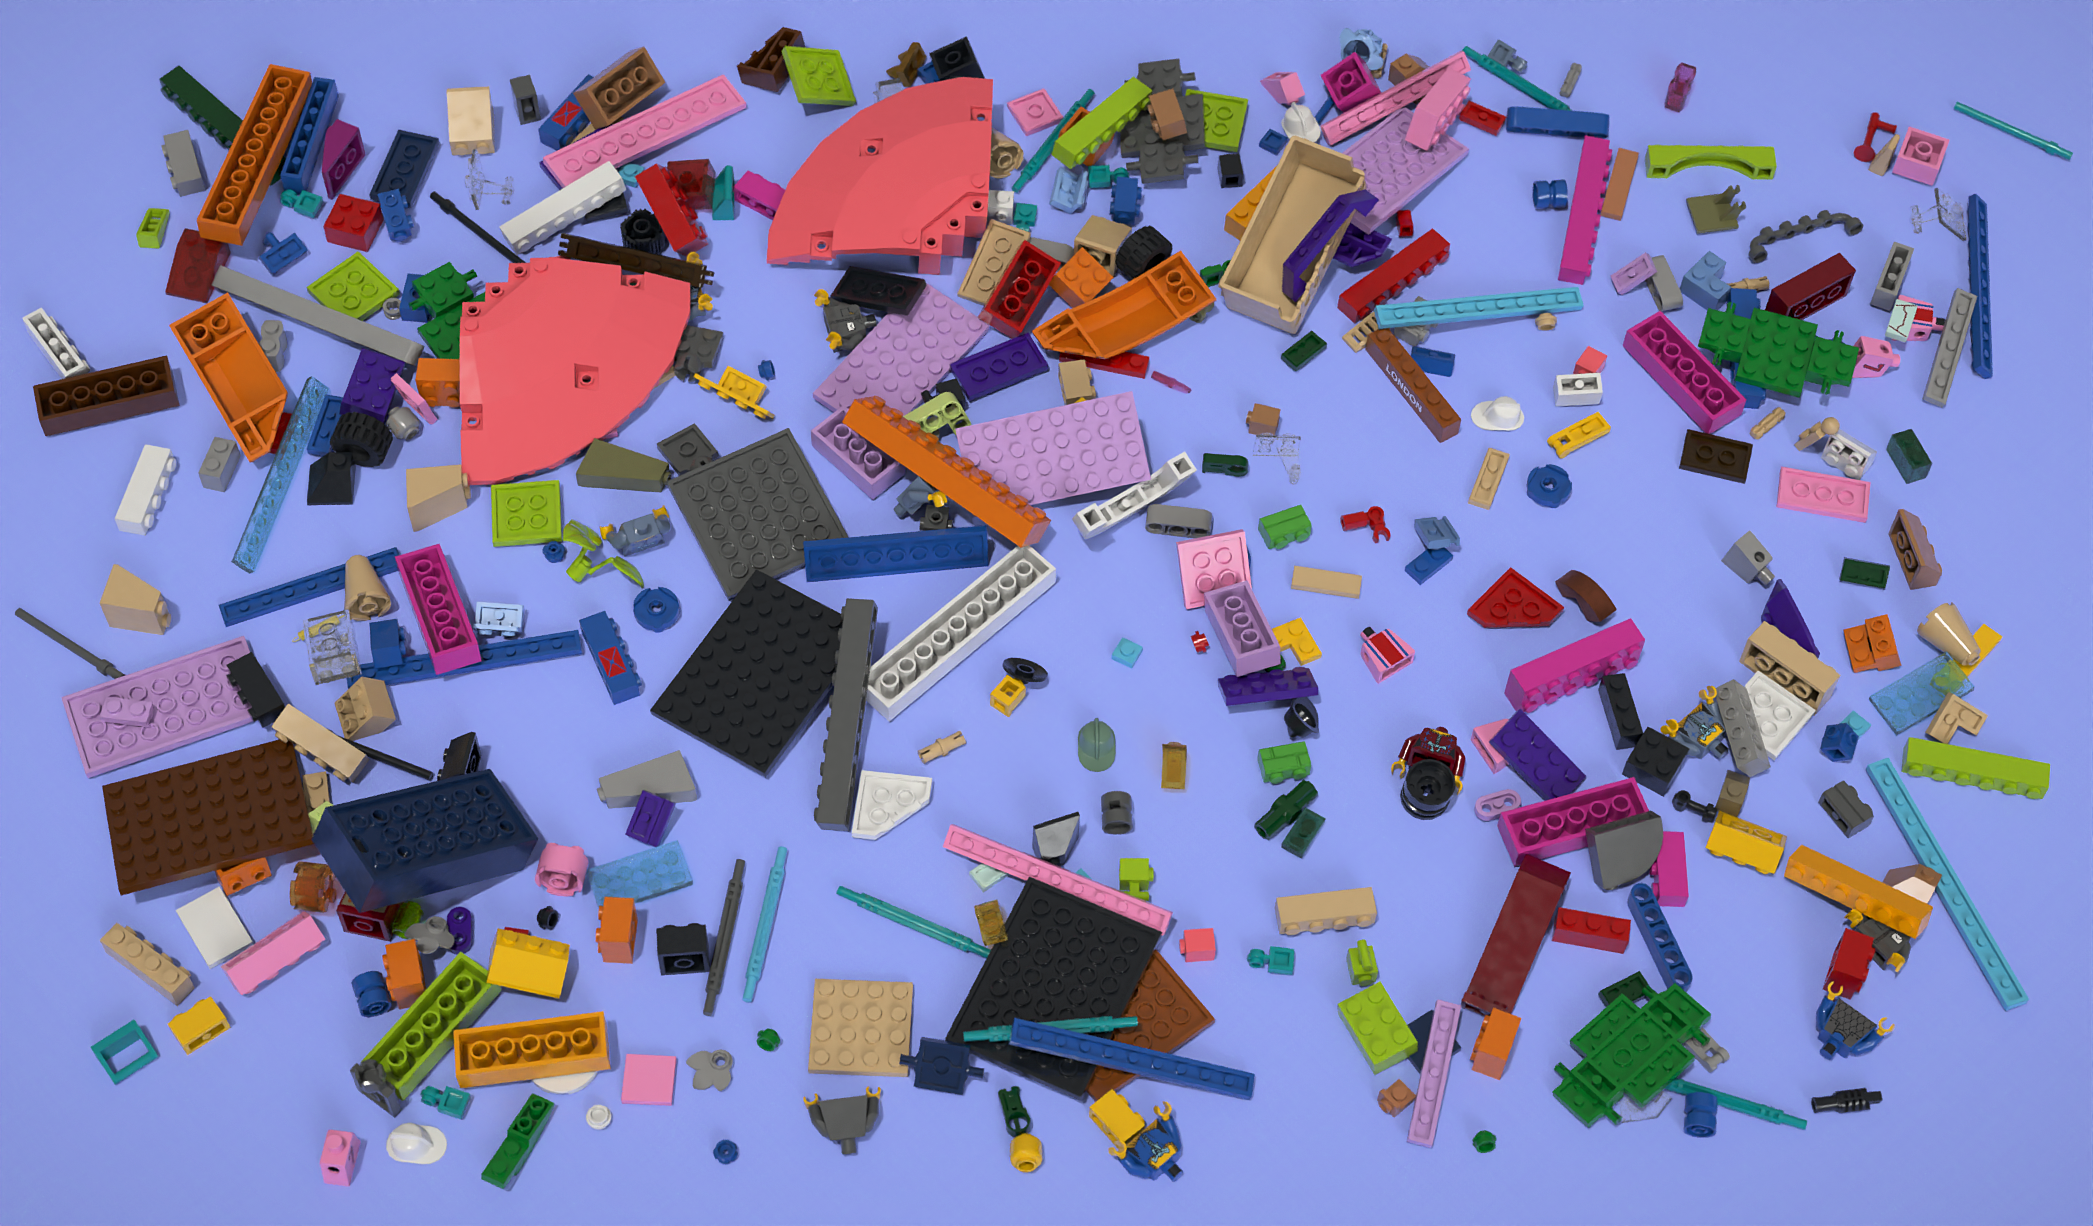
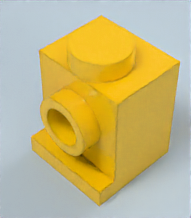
M1006 675L990 693V706L1009 718L1012 711L1026 696V686L1019 679H1013Z

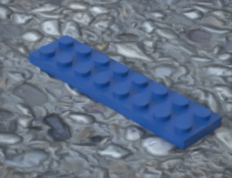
M986 525L803 541L807 582L988 566Z

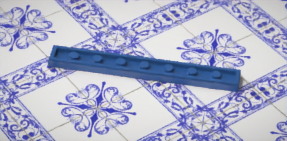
M397 547L367 556L378 577L398 571L395 557L399 556ZM346 563L218 605L225 626L229 627L345 589Z

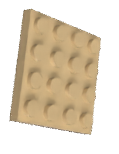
M815 979L808 1073L908 1077V1065H900L899 1061L901 1054L909 1055L913 982Z

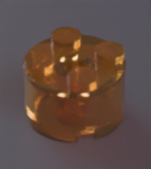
M299 861L293 873H298L296 881L291 880L290 884L291 906H295L294 910L327 912L329 903H334L337 891L336 888H333L335 875L328 864Z

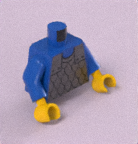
M1834 981L1830 982L1828 985L1829 993L1824 996L1816 1011V1028L1820 1031L1817 1038L1824 1044L1819 1051L1824 1058L1831 1060L1836 1053L1843 1058H1848L1851 1054L1858 1056L1871 1052L1884 1038L1883 1034L1885 1032L1889 1033L1895 1029V1024L1893 1023L1889 1029H1884L1883 1023L1888 1019L1887 1017L1880 1019L1877 1025L1839 997L1835 1000V996L1842 993L1843 986H1841L1838 993H1833L1830 987Z

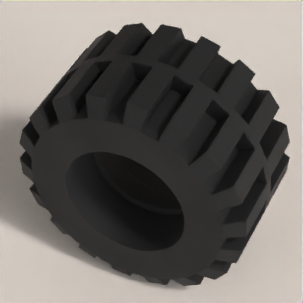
M1150 225L1144 226L1130 235L1123 243L1116 256L1115 264L1128 278L1133 280L1169 258L1173 245L1154 227Z
M348 412L339 418L330 439V445L335 452H352L355 465L378 467L384 462L393 441V434L383 422L372 416L358 412Z

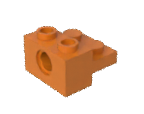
M1888 614L1865 619L1866 624L1843 629L1854 673L1873 668L1883 671L1902 666ZM1868 640H1870L1872 651H1870Z

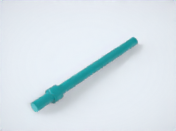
M1958 101L1953 108L2041 147L2051 155L2056 154L2068 160L2073 155V152L2058 146L2059 144L2054 141L2048 142Z

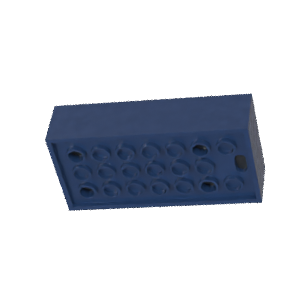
M491 769L328 806L325 808L312 837L313 843L359 913L522 871L539 839Z

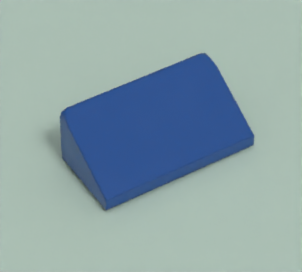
M1412 346L1411 357L1423 372L1446 377L1452 376L1455 354Z

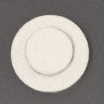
M604 1105L592 1106L586 1113L587 1124L596 1130L604 1129L611 1122L610 1110Z

